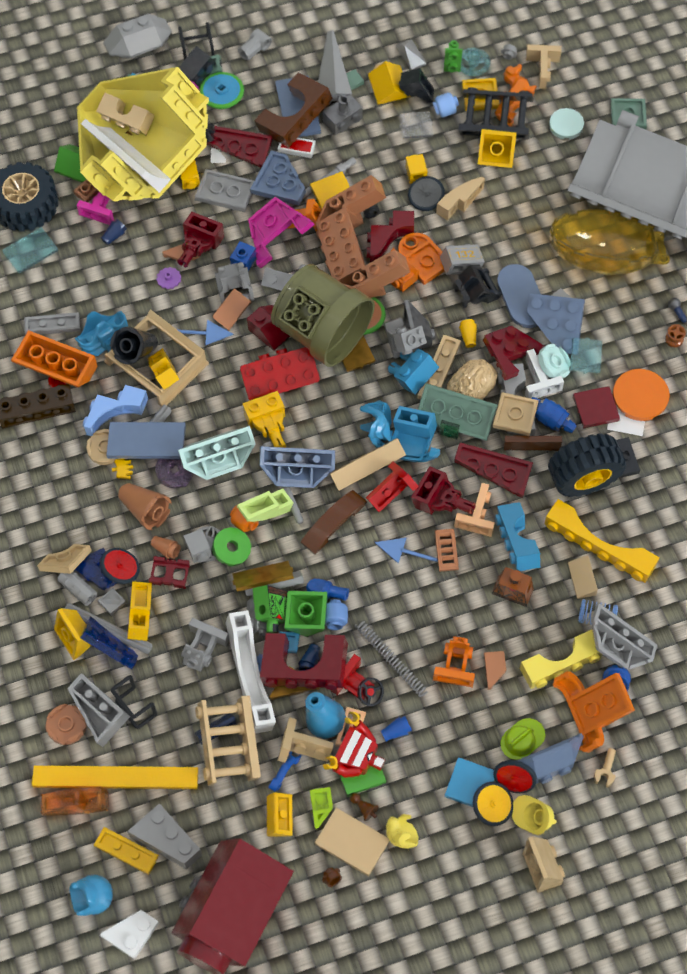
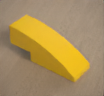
M163 348L148 357L150 368L164 390L180 380Z
M132 581L127 639L147 641L152 583Z

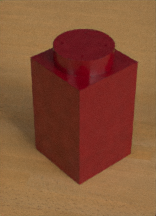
M240 838L220 841L171 934L183 940L177 952L188 961L213 974H225L229 965L245 967L294 871Z

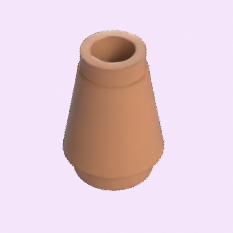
M154 536L151 540V546L167 559H175L178 556L181 546L177 541Z

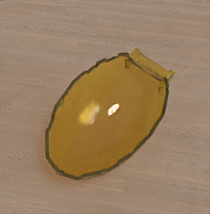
M580 210L572 215L565 213L554 220L549 232L550 244L558 255L576 268L607 276L626 275L646 268L650 264L665 265L670 262V257L667 255L664 233L653 231V224L643 225L638 222V218L633 216L631 219L623 217L619 211Z

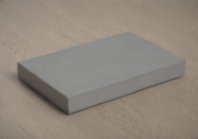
M205 169L195 194V201L246 212L252 196L250 188L254 180Z

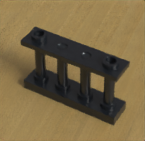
M473 87L463 89L464 98H468L466 121L464 124L459 123L458 131L460 135L481 136V129L517 132L516 139L529 140V128H526L524 125L527 102H533V94L528 91H519V93L484 91ZM475 99H485L484 117L481 125L473 123ZM492 100H503L501 120L498 126L490 124ZM510 101H520L518 124L516 127H509L507 125Z

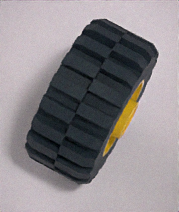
M602 433L597 435L591 434L569 442L568 445L561 447L558 452H555L548 463V470L557 491L563 496L580 497L585 494H591L594 491L597 492L618 480V477H621L626 469V461L617 440L609 434Z

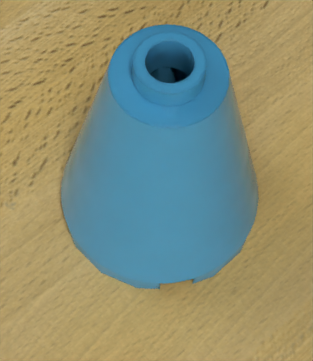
M319 692L308 695L305 701L308 730L314 736L322 737L323 739L334 737L340 733L346 718L343 707L337 701Z

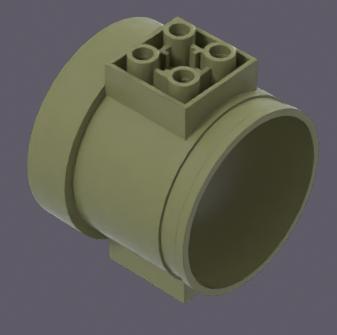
M308 264L299 269L280 292L272 310L271 322L274 326L280 328L287 335L308 348L311 356L327 367H332L347 357L358 344L372 319L375 303L373 299L358 289H350L325 271L320 270L316 265Z

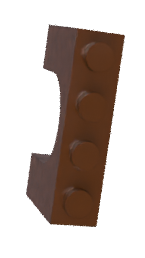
M299 72L287 85L293 96L305 102L301 110L294 115L282 117L264 109L254 120L259 132L271 135L272 139L288 148L333 99L328 87Z

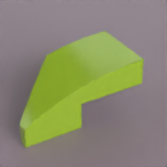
M330 787L310 790L315 829L320 827L333 809Z

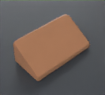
M233 289L212 318L230 330L250 305L251 301L239 291Z

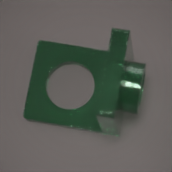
M441 420L440 435L458 440L460 425Z

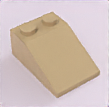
M533 836L528 837L523 850V856L537 892L539 893L561 885L565 873L562 866L556 862L557 853L554 846H550L549 841Z

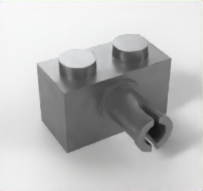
M350 94L348 96L341 95L337 103L323 111V123L335 135L344 132L349 126L358 123L363 118V107Z

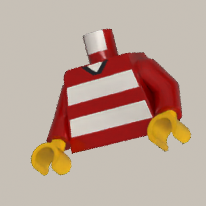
M349 712L352 714L353 720L345 718V722L353 724V727H349L335 757H325V759L330 761V765L324 764L323 768L326 770L332 769L333 772L344 778L358 777L361 774L366 775L370 766L381 771L385 759L375 755L378 750L375 737L369 728L359 720L360 717L357 712Z

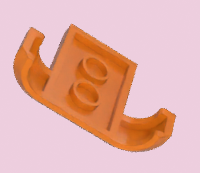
M566 671L554 679L553 686L558 688L565 696L579 733H582L584 736L582 740L583 745L579 748L583 752H591L604 744L603 727L635 711L620 673H614L585 689L579 678L570 671Z

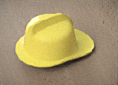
M522 795L518 796L513 802V821L517 826L532 834H543L552 824L557 822L554 819L552 808L538 799Z

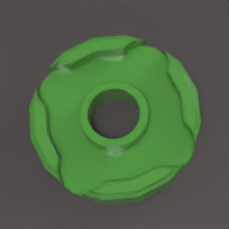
M230 527L217 533L212 543V550L219 562L233 567L247 560L251 553V543L243 531ZM227 543H233L236 546V551H230L227 548Z

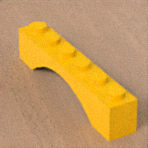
M557 499L546 516L544 524L549 530L557 531L566 540L574 541L585 551L593 552L602 561L610 562L616 569L629 573L637 581L646 583L660 557L644 548H622L600 540L583 525L575 508Z

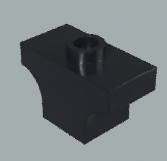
M629 437L618 439L617 443L626 461V469L621 478L639 474L640 468Z

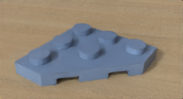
M275 151L269 153L250 188L251 194L270 199L277 197L283 202L300 205L306 193L305 187L301 183L295 168L290 163L287 154Z
M530 293L527 312L551 344H556L555 346L558 348L561 347L567 354L578 355L585 300Z

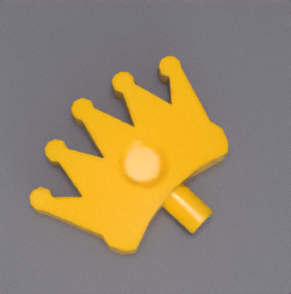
M116 459L114 461L116 468H112V472L117 471L116 478L130 480L131 476L127 475L133 474L132 470L129 471L133 469V465H129L131 460Z

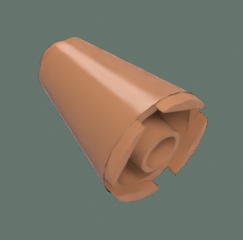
M130 483L121 486L119 489L118 497L140 524L148 530H153L152 527L161 526L170 514L168 507L169 503L171 504V500L164 494Z

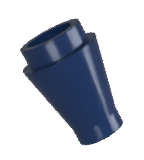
M116 219L110 223L101 240L106 245H109L124 235V231L127 228L121 221Z
M309 645V648L298 662L299 671L309 670L318 664L319 652L321 650L318 645Z

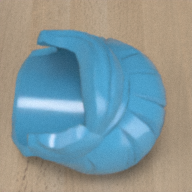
M88 875L71 883L69 888L72 906L78 916L100 914L109 908L113 899L111 884L105 877L100 875Z

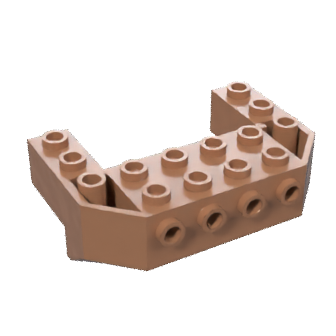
M372 175L326 200L316 222L318 230L316 233L321 240V250L326 256L325 263L330 270L331 276L348 288H356L370 298L386 295L384 286L410 273L406 257L396 249L367 265L364 263L354 229L364 224L361 216L362 211L386 198L382 183Z

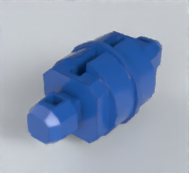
M536 397L531 398L539 400L535 414L538 421L557 432L563 427L564 431L573 433L576 429V424L571 420H567L570 414L566 409L547 398L543 403Z

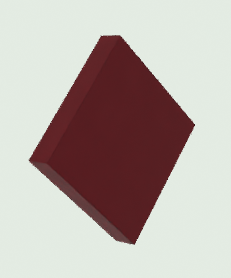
M609 386L573 393V399L583 429L620 420Z

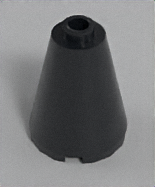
M122 327L114 332L110 347L115 354L113 356L120 363L133 364L153 352L157 348L158 340L152 333L132 327Z

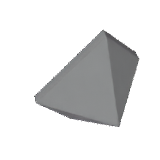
M412 39L396 45L410 70L426 66L424 58Z

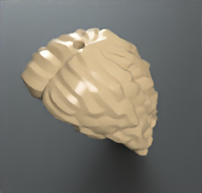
M469 360L450 379L447 384V390L484 400L494 389L498 373L486 360Z

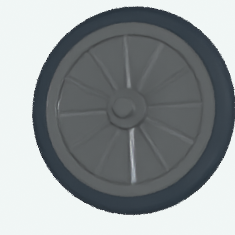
M430 176L418 178L411 184L408 190L409 202L414 208L421 211H430L437 208V203L445 196L443 184L438 179Z

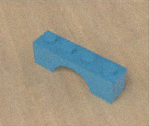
M521 503L497 506L498 514H495V522L497 526H500L501 538H505L504 545L506 551L510 552L511 564H514L518 571L540 568V551L536 541L518 535L520 531L525 529V514Z

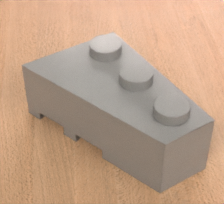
M82 673L68 687L96 743L104 747L130 716Z
M160 803L127 831L133 840H137L185 869H188L202 856L200 848Z

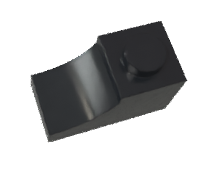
M420 68L401 73L399 87L407 97L415 96L421 98L427 104L433 102L434 87Z

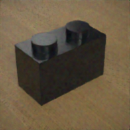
M195 46L178 68L189 80L200 86L203 79L213 70L216 63L209 55Z

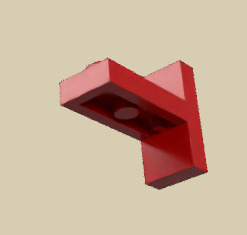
M394 461L388 465L392 473L365 497L378 512L383 510L407 486L412 491L419 487L411 476Z

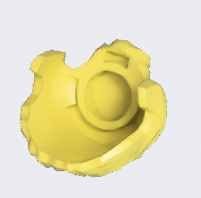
M402 814L398 818L390 817L386 825V834L390 842L400 848L409 849L416 847L419 838L417 831L411 823L407 822V819H411V815Z

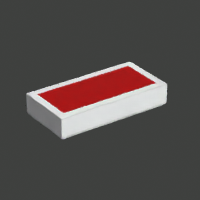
M297 138L289 148L279 143L278 152L312 158L316 141Z

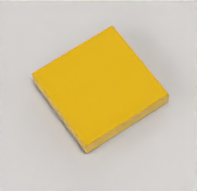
M496 78L462 80V91L470 87L484 91H498ZM464 98L465 111H467L468 98ZM475 99L474 111L484 110L485 99ZM492 100L491 109L498 108L499 100Z

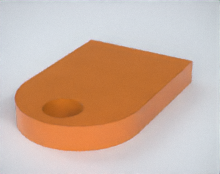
M410 233L401 239L398 252L405 256L419 270L418 279L423 285L445 272L440 259L442 251L427 235ZM408 241L415 242V245L408 246L406 243Z

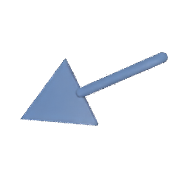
M207 320L206 331L178 330L183 334L206 335L205 346L234 335Z
M407 538L375 542L397 563H399L402 552L431 561H438V558L404 549Z

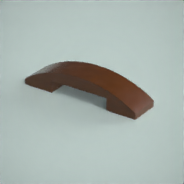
M354 490L348 492L318 519L304 536L301 544L316 555L328 543V538L352 514L355 516L367 504V501Z

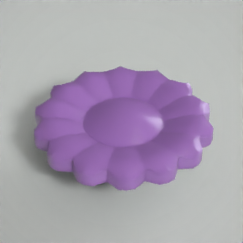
M164 268L157 274L158 278L156 280L158 285L167 290L170 288L174 289L181 282L180 272L176 268Z

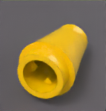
M473 319L463 320L460 322L459 330L465 347H475L477 324Z

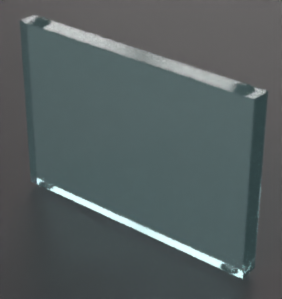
M42 227L2 250L19 274L59 251Z

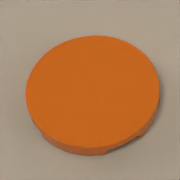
M629 370L616 380L613 388L615 404L626 417L633 420H652L665 411L669 402L670 393L666 382L658 374L650 370Z

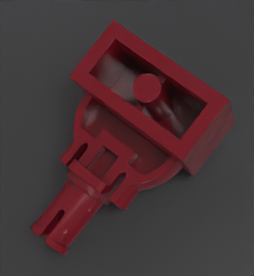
M191 211L183 223L184 243L182 244V250L184 252L177 260L178 264L187 268L193 257H197V255L200 257L203 252L211 248L216 250L224 239L223 224Z
M429 466L418 484L419 487L411 496L416 509L431 515L434 511L447 510L452 512L455 509L472 514V510H475L476 503L461 497V491L454 488L445 472Z

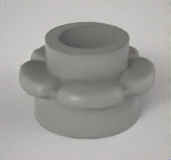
M506 44L501 49V54H503L505 59L511 60L516 58L517 48L511 44Z

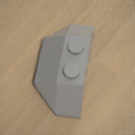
M146 14L116 25L103 43L110 56L133 58L162 47L168 37L171 36L172 31L165 19Z
M600 603L596 604L592 617V630L596 650L621 668L624 667L627 670L653 662L657 644Z

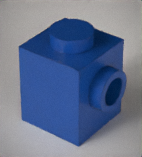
M239 241L230 256V263L243 262L244 267H247L249 271L257 258L256 247Z

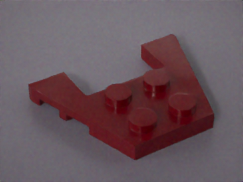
M512 325L486 334L483 338V342L491 357H494L497 362V368L501 369L502 377L505 381L516 377L519 373V370L510 361L526 356L527 351L534 349L536 355H539L540 350L544 347L543 344Z

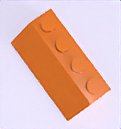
M29 330L11 359L16 364L75 387L88 383L98 367L94 355Z

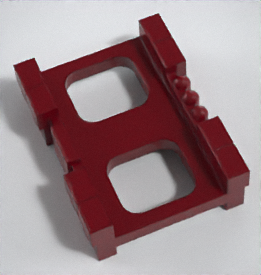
M154 556L149 583L160 586L162 584L173 585L176 588L186 589L190 561L178 559L176 562V560L173 561L171 559L169 561L165 557ZM155 567H166V573L163 578L154 576ZM175 569L185 570L183 580L173 579Z

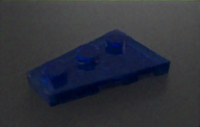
M90 616L80 638L132 670L138 658L135 651L127 647Z

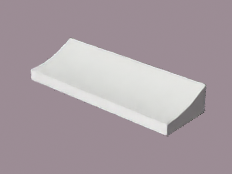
M84 119L81 123L109 150L113 151L125 164L159 193L171 180L112 128L97 126L87 119Z

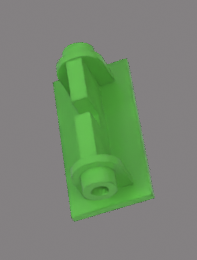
M452 40L449 43V48H445L444 72H461L462 49L459 48L456 40Z

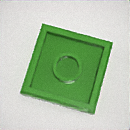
M371 766L366 775L361 774L358 777L344 778L340 775L347 797L353 793H359L386 783L382 769L380 771Z

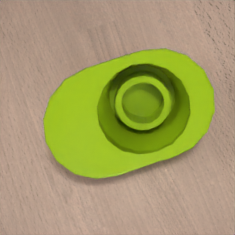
M526 718L518 721L502 736L500 743L503 753L508 758L514 760L529 756L544 742L546 736L545 729L535 719Z

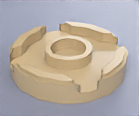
M109 429L98 430L87 440L86 449L88 456L99 465H110L116 460L108 459L106 456Z

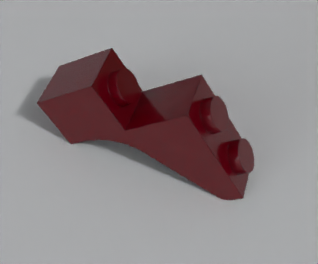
M393 210V217H389V225H371V232H367V243H370V247H367V258H370V263L382 257L394 240L414 233V211Z

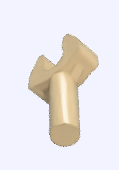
M608 748L603 768L595 770L594 780L596 784H598L602 775L608 779L606 782L607 788L614 782L616 775L611 772V767L616 753L615 749Z

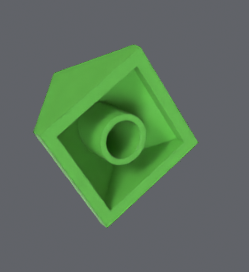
M71 144L60 146L54 172L83 183L86 178L80 173L79 147Z
M288 591L285 630L306 637L325 631L328 593Z

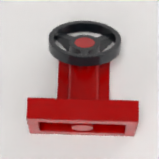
M354 654L345 666L343 688L359 698L360 702L364 705L375 706L383 698V685L376 678H364L356 672L361 665V658ZM369 680H374V681H376L379 686L374 687L375 684H373V683L370 682ZM343 688L331 690V692L338 696ZM380 690V696L377 701L370 704L371 698L375 696L376 691Z

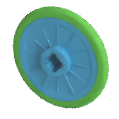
M218 72L209 75L203 80L200 85V93L209 98L208 106L216 109H226L236 105L242 99L244 86L237 76L227 72Z

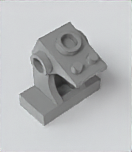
M401 317L383 323L391 352L395 359L400 357L401 352L402 355L410 354L413 352L412 349L427 343L422 325L406 329Z
M192 618L189 628L196 636L191 645H185L181 656L184 657V665L201 672L204 666H209L212 659L211 654L216 644L227 646L229 635L225 631ZM199 644L207 647L205 652L197 650Z

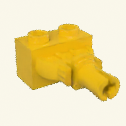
M278 391L242 403L244 416L250 428H256L262 432L264 438L267 437L268 433L274 447L286 448L287 446L280 433V430L283 432L285 429L282 424L285 417V407Z

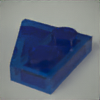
M104 547L89 554L75 569L85 579L95 583L103 591L118 584L109 580L101 570L100 559L104 552H106Z

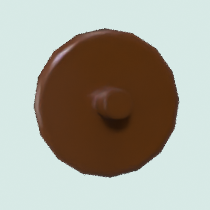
M353 793L350 796V801L359 806L364 821H368L371 817L374 819L377 817L375 813L379 805L362 801L358 793Z

